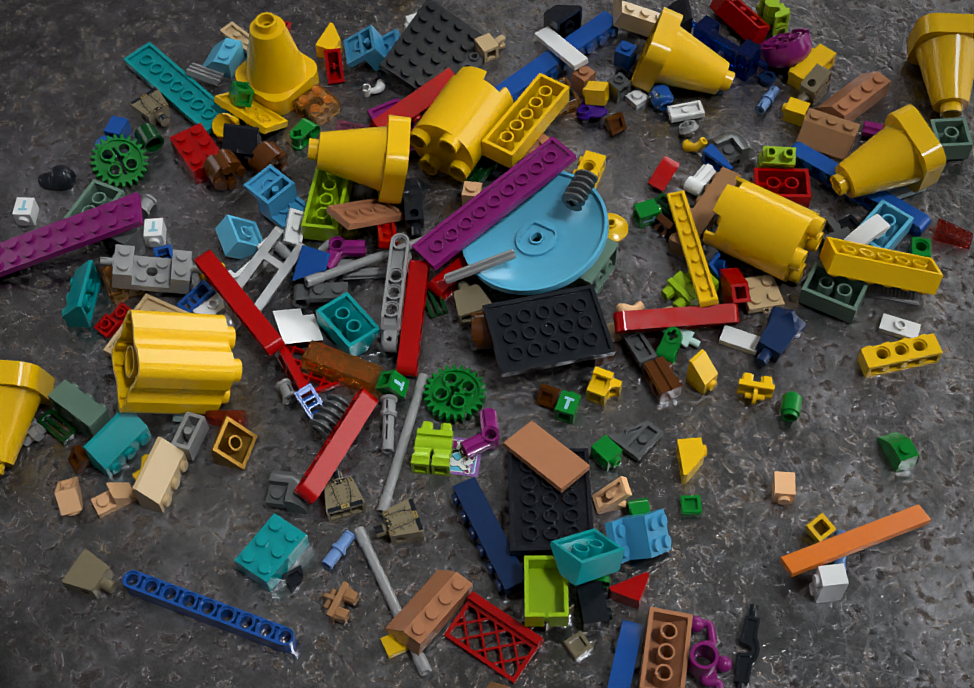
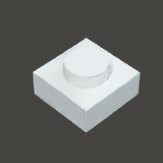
M636 88L625 95V101L637 110L649 102V97L642 90Z

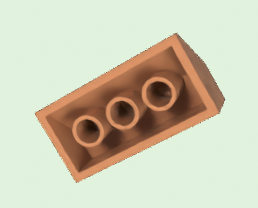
M878 71L861 74L815 108V110L854 121L887 95L891 80Z
M437 570L387 625L385 631L419 656L467 601V597L472 592L473 583L458 572Z
M655 607L649 608L646 616L637 688H685L693 614Z

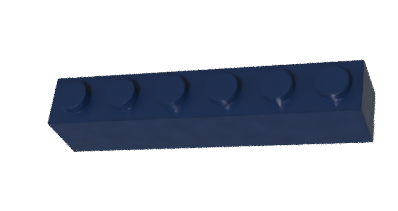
M473 477L454 485L453 494L451 495L452 501L455 506H459L462 521L468 523L470 537L472 540L476 539L478 543L477 550L481 557H485L487 561L485 565L489 574H494L496 578L494 583L498 592H503L506 598L524 590V570L516 555H510V543L476 478Z

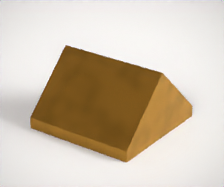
M225 416L210 450L215 464L244 470L258 436L230 417Z

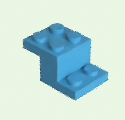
M370 25L343 40L347 65L352 68L366 61L375 71L380 70L378 67L399 39L400 32L394 29L381 36Z
M271 164L244 184V189L257 199L260 213L282 230H285L288 210L290 208L305 212L307 203L297 196L295 183Z
M656 509L643 514L626 515L604 523L607 537L625 549L621 564L629 560L653 558L671 550V537L668 534V520L664 509Z

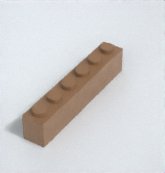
M722 167L719 172L714 174L711 184L706 185L703 191L704 194L698 196L694 208H690L700 242L703 240L704 232L706 230L709 231L719 217L713 209L727 184L736 187L737 182L735 178L736 176L742 178V175ZM676 231V233L671 234L668 240L670 243L669 251L685 258Z

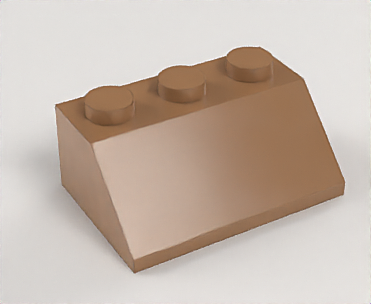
M809 108L796 142H802L826 157L843 161L851 152L860 124Z

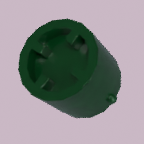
M151 123L140 125L134 133L135 139H137L139 144L143 145L142 148L146 150L147 154L158 152L164 145L163 137Z

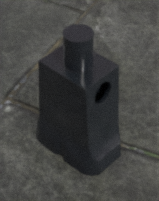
M419 178L406 179L402 195L405 207L407 232L410 231L411 239L421 237V231L425 230L423 202L425 196L430 191V185L425 184Z

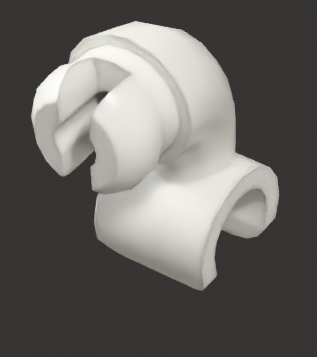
M383 79L377 80V84L373 88L369 84H363L362 96L367 98L371 94L381 93L386 87L385 81Z

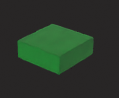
M680 495L681 517L702 516L700 495Z

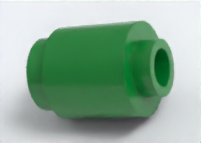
M789 391L782 396L780 414L784 421L795 422L800 416L802 397L797 392Z

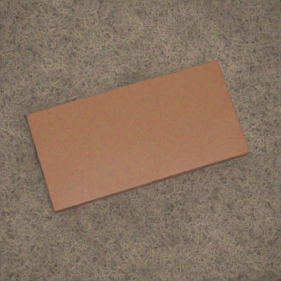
M378 198L329 205L326 209L329 215L348 230L403 221L405 218V214L393 204L378 202Z
M532 420L503 442L504 448L561 493L590 470L588 463Z

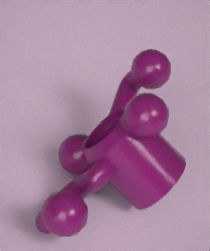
M693 616L691 631L698 633L703 628H706L708 640L700 641L692 647L687 671L694 677L699 678L706 687L724 688L723 682L717 678L716 669L722 673L728 672L732 668L731 659L725 655L719 656L718 650L715 647L717 637L713 622L708 619H702L699 616ZM704 657L710 662V665H700L695 659Z

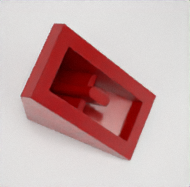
M341 49L324 50L328 84L345 82Z
M648 571L609 587V599L639 609L649 580Z

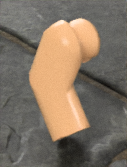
M638 301L633 306L619 303L616 306V312L643 310L645 306L641 301Z

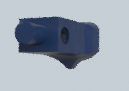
M773 306L767 318V327L754 349L759 353L755 360L759 366L765 367L769 360L776 363L790 343L799 338L804 332L807 325L797 316L794 310Z

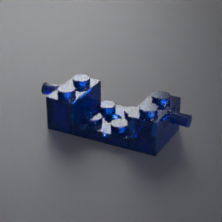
M708 15L704 16L698 23L696 21L692 22V28H694L693 36L730 63L728 70L734 72L737 78L746 82L757 71L758 66L764 70L768 68L769 63L760 58L762 47L757 43L747 39L741 46H738L718 34L720 22Z

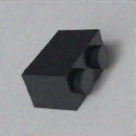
M602 581L576 585V597L583 632L608 629L609 621L613 620L611 608H607L606 605L608 591L607 588H603Z

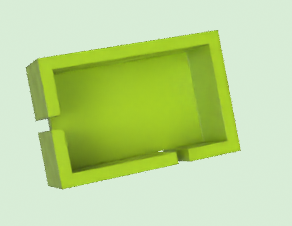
M524 556L525 627H544V622H549V627L568 626V580L560 575L554 556Z

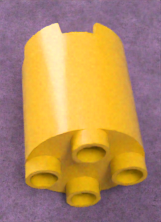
M471 66L462 67L456 75L450 78L410 132V144L421 157L418 165L426 174L436 175L440 171L450 175L457 181L464 182L483 156L482 140L514 103L506 87L498 91L484 80L487 71Z
M736 176V187L727 184L713 209L719 215L717 221L718 228L715 233L706 230L703 242L784 282L789 280L798 284L807 267V264L804 263L808 256L806 249L814 253L816 252L824 236L822 230L826 219L820 217L819 213Z

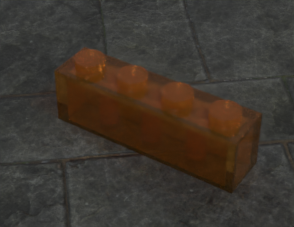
M314 340L310 342L302 356L303 369L357 390L364 387L372 395L376 390L380 372L383 371V367L376 363H371L358 356L350 355L340 349L332 348Z

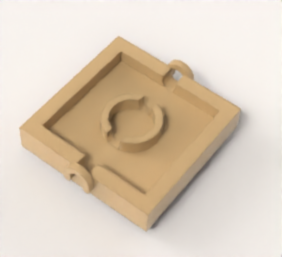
M772 275L745 278L749 285L751 302L744 304L748 314L756 312L766 314L772 310L773 306L784 307V300Z

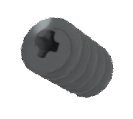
M577 170L562 196L564 205L572 211H581V206L585 205V200L591 194V189L595 187L598 177L591 171Z
M331 393L327 395V400H323L322 406L318 407V412L313 414L314 419L308 421L312 430L325 439L328 438L325 431L330 433L333 431L330 425H337L334 419L341 420V416L338 413H346L343 406L350 407L345 399Z

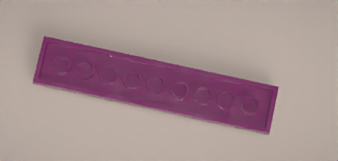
M550 137L412 245L413 250L436 271L576 161V155L555 137Z
M136 192L0 242V277L142 226L141 196Z

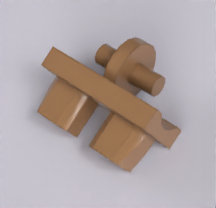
M343 581L339 591L332 589L330 594L323 593L321 596L322 600L325 601L323 608L328 610L326 616L329 617L328 622L335 624L337 621L346 624L351 613L350 610L343 608L345 603L355 606L359 600V593L350 589L349 583Z

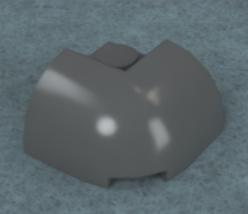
M726 132L707 140L706 147L713 144L729 163L734 161L742 163L755 156L753 148L738 133Z
M273 470L269 478L270 485L265 502L266 506L286 508L287 512L308 514L310 504L294 493L303 475L296 472Z

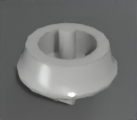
M685 120L679 125L678 133L684 135V137H692L695 135L694 131L699 128V124L695 120Z

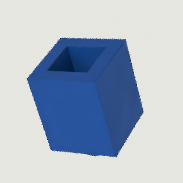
M622 40L614 53V65L617 67L622 66L629 71L636 61L637 46Z
M112 116L103 131L106 136L108 135L113 138L114 134H116L117 138H120L121 134H123L124 139H127L132 129L128 119Z

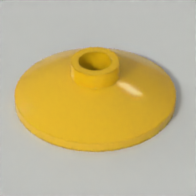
M608 213V238L615 242H620L628 234V223L620 215Z

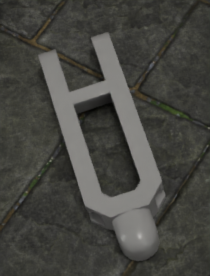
M278 226L274 227L236 280L243 289L249 278L253 277L259 264H262L264 260L279 269L255 302L261 313L297 264L302 245H305L299 241L284 263L270 255L269 253L274 248L276 241L284 233V230ZM223 301L227 326H233L236 332L242 323L225 301Z
M403 233L395 234L390 241L381 312V348L389 353H397L398 340L401 335L410 260H412V254L409 250V238ZM399 240L405 241V245L402 247H397L395 243Z

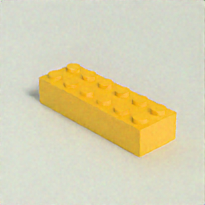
M539 73L482 140V155L511 169L523 158L569 102L570 87Z
M826 237L819 255L823 266L830 276H842L852 281L862 280L868 284H882L887 288L897 287L907 292L910 290L917 291L922 295H935L943 278V274L933 258L832 237Z

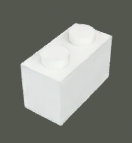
M844 563L818 566L816 573L813 574V580L809 584L810 594L815 597L816 603L839 601L842 599L849 584Z

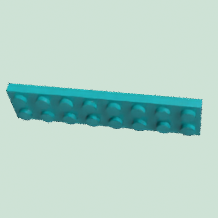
M148 42L123 59L124 64L153 89L157 87L164 99L194 125L201 123L208 134L213 132L212 121L216 115L221 113L232 115V113L216 104L213 95L192 77L187 76L185 71L151 42Z

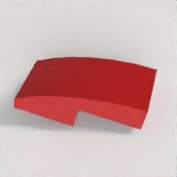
M664 156L647 185L660 192H664L678 170L680 163Z
M121 302L110 315L106 313L94 328L106 338H110L115 335L123 324L128 310L132 309Z

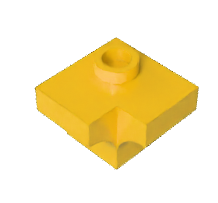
M595 366L591 381L586 390V400L604 406L609 398L620 396L623 381L613 378V372Z

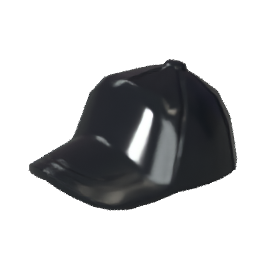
M56 165L52 168L51 172L40 174L38 182L44 189L69 190L75 186L77 174L68 166Z

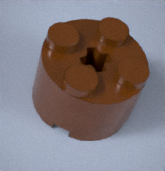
M271 140L270 142L264 141L260 143L252 152L254 154L253 158L249 157L248 167L256 174L269 164L282 173L289 167L287 164L288 154Z
M218 150L219 153L216 155L211 154L205 160L203 165L205 174L216 189L235 190L243 179L246 169L231 150Z
M470 312V316H474V320H471L472 342H476L473 351L493 349L483 312Z

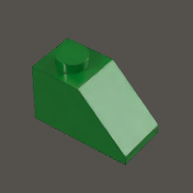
M898 432L889 433L877 438L895 472L915 466L919 453L910 438Z

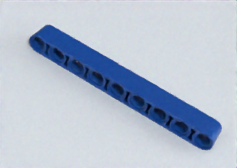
M795 142L791 146L796 147L795 167L798 169H809L810 176L833 188L830 177L836 174L835 167L838 163L802 142ZM887 191L850 198L870 211H873L883 199L914 217L908 233L913 236H921L931 224V219L927 214Z
M130 570L123 575L122 582L128 593L132 596L283 653H290L297 646L294 632L289 627L136 570ZM133 581H138L135 585H130ZM157 588L154 592H149L150 589ZM170 595H175L173 599H167ZM189 602H194L192 606L186 607ZM213 609L211 613L205 614L206 610ZM233 616L231 620L224 621L225 617ZM246 623H252L249 628H243ZM271 630L269 635H262L264 631ZM286 637L291 638L287 643L281 642Z

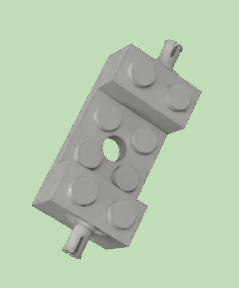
M116 244L115 253L112 258L100 257V265H112V288L188 294L192 273L202 274L198 267L193 265L191 260L192 251L173 250L172 259L137 256L134 255L135 246ZM155 272L157 275L149 276L147 273Z

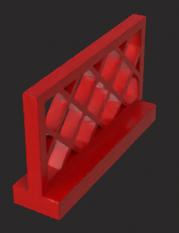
M322 340L301 342L309 345L307 350L297 348L299 343H295L294 346L286 344L285 347L275 353L287 378L291 380L294 391L301 389L309 384L310 381L320 384L319 387L314 388L317 394L344 385V380ZM312 346L320 348L321 352L319 355L310 352ZM294 352L303 354L302 360L293 358ZM307 356L317 359L314 365L305 362ZM320 360L329 364L327 369L318 366ZM302 366L312 369L310 375L300 371ZM314 372L324 373L323 379L314 377ZM328 375L336 377L337 381L329 382L326 381ZM310 391L303 394L301 398L304 399L311 394Z
M472 591L467 597L468 601L444 633V636L515 684L537 650H540L545 642L541 636ZM471 607L477 611L478 619L466 621L465 614ZM492 621L496 631L483 633L482 622ZM479 623L481 634L468 636L467 625ZM464 626L466 637L457 639L451 635L456 627ZM510 633L513 643L501 645L499 634ZM496 635L498 646L486 648L484 637ZM481 638L483 649L475 651L471 649L469 640ZM526 644L532 648L527 656L518 657L517 646ZM514 647L516 658L503 660L502 649ZM499 650L501 661L490 662L487 652ZM517 662L518 670L513 677L506 673L504 664Z

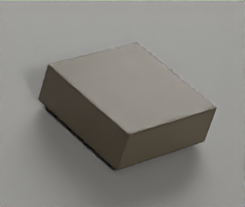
M582 631L563 641V645L574 661L593 651V646Z

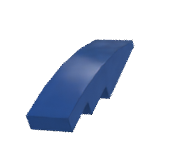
M625 620L622 621L607 688L631 687L644 625Z

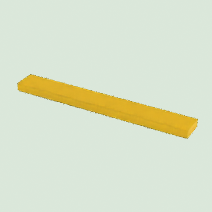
M685 191L666 194L699 307L719 304Z

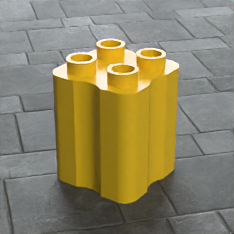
M129 309L123 321L122 330L116 337L112 348V366L116 378L117 400L120 413L186 414L187 411L198 415H216L221 404L229 402L230 387L233 382H239L242 376V362L240 359L234 358L231 351L236 341L235 329L233 326H227L225 316Z

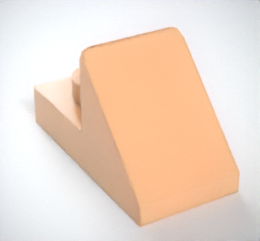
M620 476L593 494L592 498L597 513L602 514L626 508L625 500L632 496L627 478Z
M108 482L106 484L109 490L91 499L100 518L138 500L129 482Z

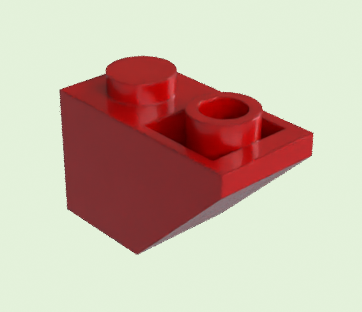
M738 268L719 269L724 304L736 303L737 305H743L751 302L748 282Z

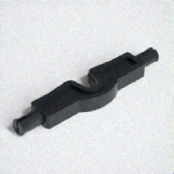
M754 604L750 605L749 616H745L738 642L740 646L748 648L751 652H738L736 654L733 679L736 688H745V686L749 685L751 669L756 663L760 652V644L757 639L760 618H757L759 606L756 605L753 612Z

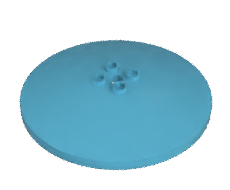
M565 171L560 172L462 249L467 264L471 265L513 249L516 254L515 259L476 273L475 275L478 279L496 290L517 295L542 294L572 283L593 266L606 245L609 233V219L606 206L600 194L595 188L591 189L592 192L588 195V199L585 200V205L581 206L582 210H570L562 202V196L574 174ZM541 237L540 241H533L534 238Z

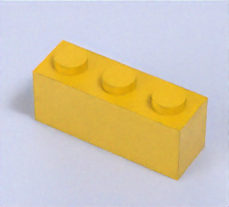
M822 44L812 48L805 60L790 68L787 83L799 90L801 82L817 63L829 70L834 65L837 53Z

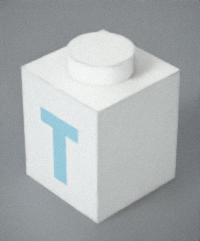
M16 198L12 215L17 225L35 226L39 212L35 198Z
M163 218L145 219L143 237L147 247L156 248L166 244L167 229Z

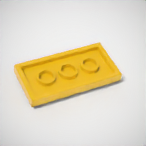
M229 92L214 97V102L222 109L245 121L247 125L258 127L262 134L285 128L288 125V120L254 99L251 107H238L232 103L229 98Z

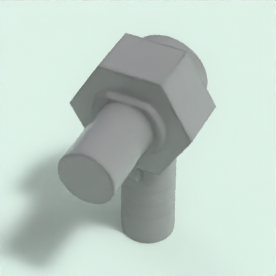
M35 417L29 428V435L23 443L26 447L34 440L40 442L45 437L46 429L37 423Z

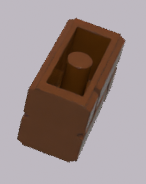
M664 356L648 361L642 367V374L659 403L679 397L683 387L680 377H676L673 373V365L670 361L667 362Z

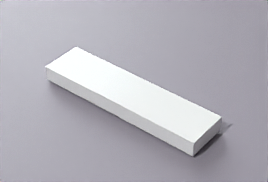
M549 26L534 33L535 39L574 71L588 64V58Z

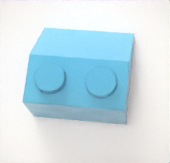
M225 38L212 48L203 66L224 73V77L232 79L245 56L242 41Z
M226 215L215 228L225 256L242 259L254 255L258 251L257 245L263 241L256 222Z

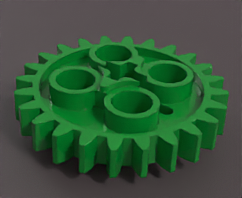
M114 134L113 139L107 135V141L101 138V145L96 143V149H92L93 155L90 156V160L93 161L90 162V167L93 168L92 174H97V180L102 178L103 183L108 182V185L112 186L113 184L116 188L122 186L123 190H125V185L132 188V182L138 185V179H144L143 174H147L146 168L149 166V163H147L149 157L144 156L146 155V150H141L143 145H136L137 139L130 141L131 136L124 139L123 134H121L120 138H117V135ZM121 149H126V150H128V152H127V153H122V152H120V150H121ZM110 155L112 158L105 159L103 156ZM133 164L136 167L131 169L127 165ZM117 170L119 174L114 175L111 171Z
M453 364L452 369H449L446 365L445 371L438 368V375L432 373V379L427 378V384L424 385L423 397L427 410H432V416L438 415L439 420L445 417L446 423L450 419H453L455 424L458 419L465 422L466 416L472 419V413L478 415V409H483V403H486L485 396H487L485 383L482 382V376L477 377V371L471 373L470 367L464 370L463 365H461L457 369L456 365Z

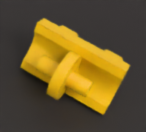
M743 373L742 378L739 379L736 394L745 395L744 398L752 399L751 405H755L756 400H772L775 389L772 377L762 376L761 381L757 382L753 381L754 375L752 373Z

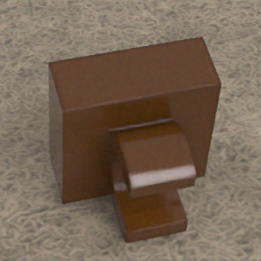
M617 112L604 120L608 133L612 136L627 129L622 112Z
M660 213L656 219L661 223L656 224L654 229L658 232L661 228H664V231L661 233L663 237L669 234V230L675 233V224Z
M542 383L539 387L536 403L555 409L560 389Z
M81 445L72 447L68 461L76 474L84 473L86 466H91L92 463Z

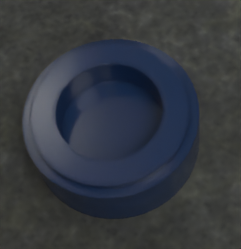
M763 71L759 74L758 82L761 86L770 87L775 84L776 75L773 72Z

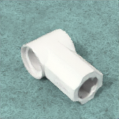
M703 164L694 176L688 177L683 189L696 197L702 196L706 185L709 184L716 173L713 166Z

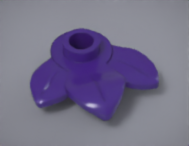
M585 101L578 105L576 116L579 120L587 121L590 118L605 116L609 111L605 109V106L586 105Z

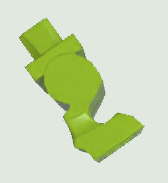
M760 0L758 5H756L757 15L771 26L769 29L772 30L771 37L779 33H787L791 14L790 8H786L784 3L780 4V0Z
M763 146L761 153L758 154L757 168H794L796 163V147Z
M689 270L688 273H683L682 271L676 273L667 280V286L661 290V296L666 301L672 297L676 299L673 302V307L699 305ZM711 274L713 284L717 293L719 288V281Z
M423 421L421 428L417 429L414 453L411 459L412 473L430 475V469H432V475L450 477V457L452 458L454 445L452 425L450 423H443L440 430L433 429L434 425L432 422Z

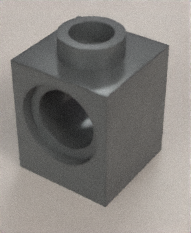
M621 72L607 80L609 82L610 98L617 104L623 101L625 95L631 92V81Z

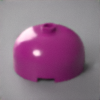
M808 28L792 29V32L779 33L761 43L759 49L763 60L770 67L790 69L809 56L812 50V39Z

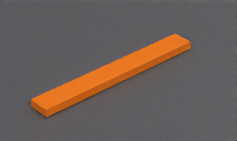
M918 504L782 556L780 563L790 577H794L818 566L825 565L930 523L931 518Z

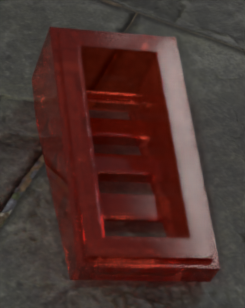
M939 218L932 240L969 249L973 233Z
M245 410L206 411L207 420L211 425L221 427L224 417L228 416L248 429V417Z

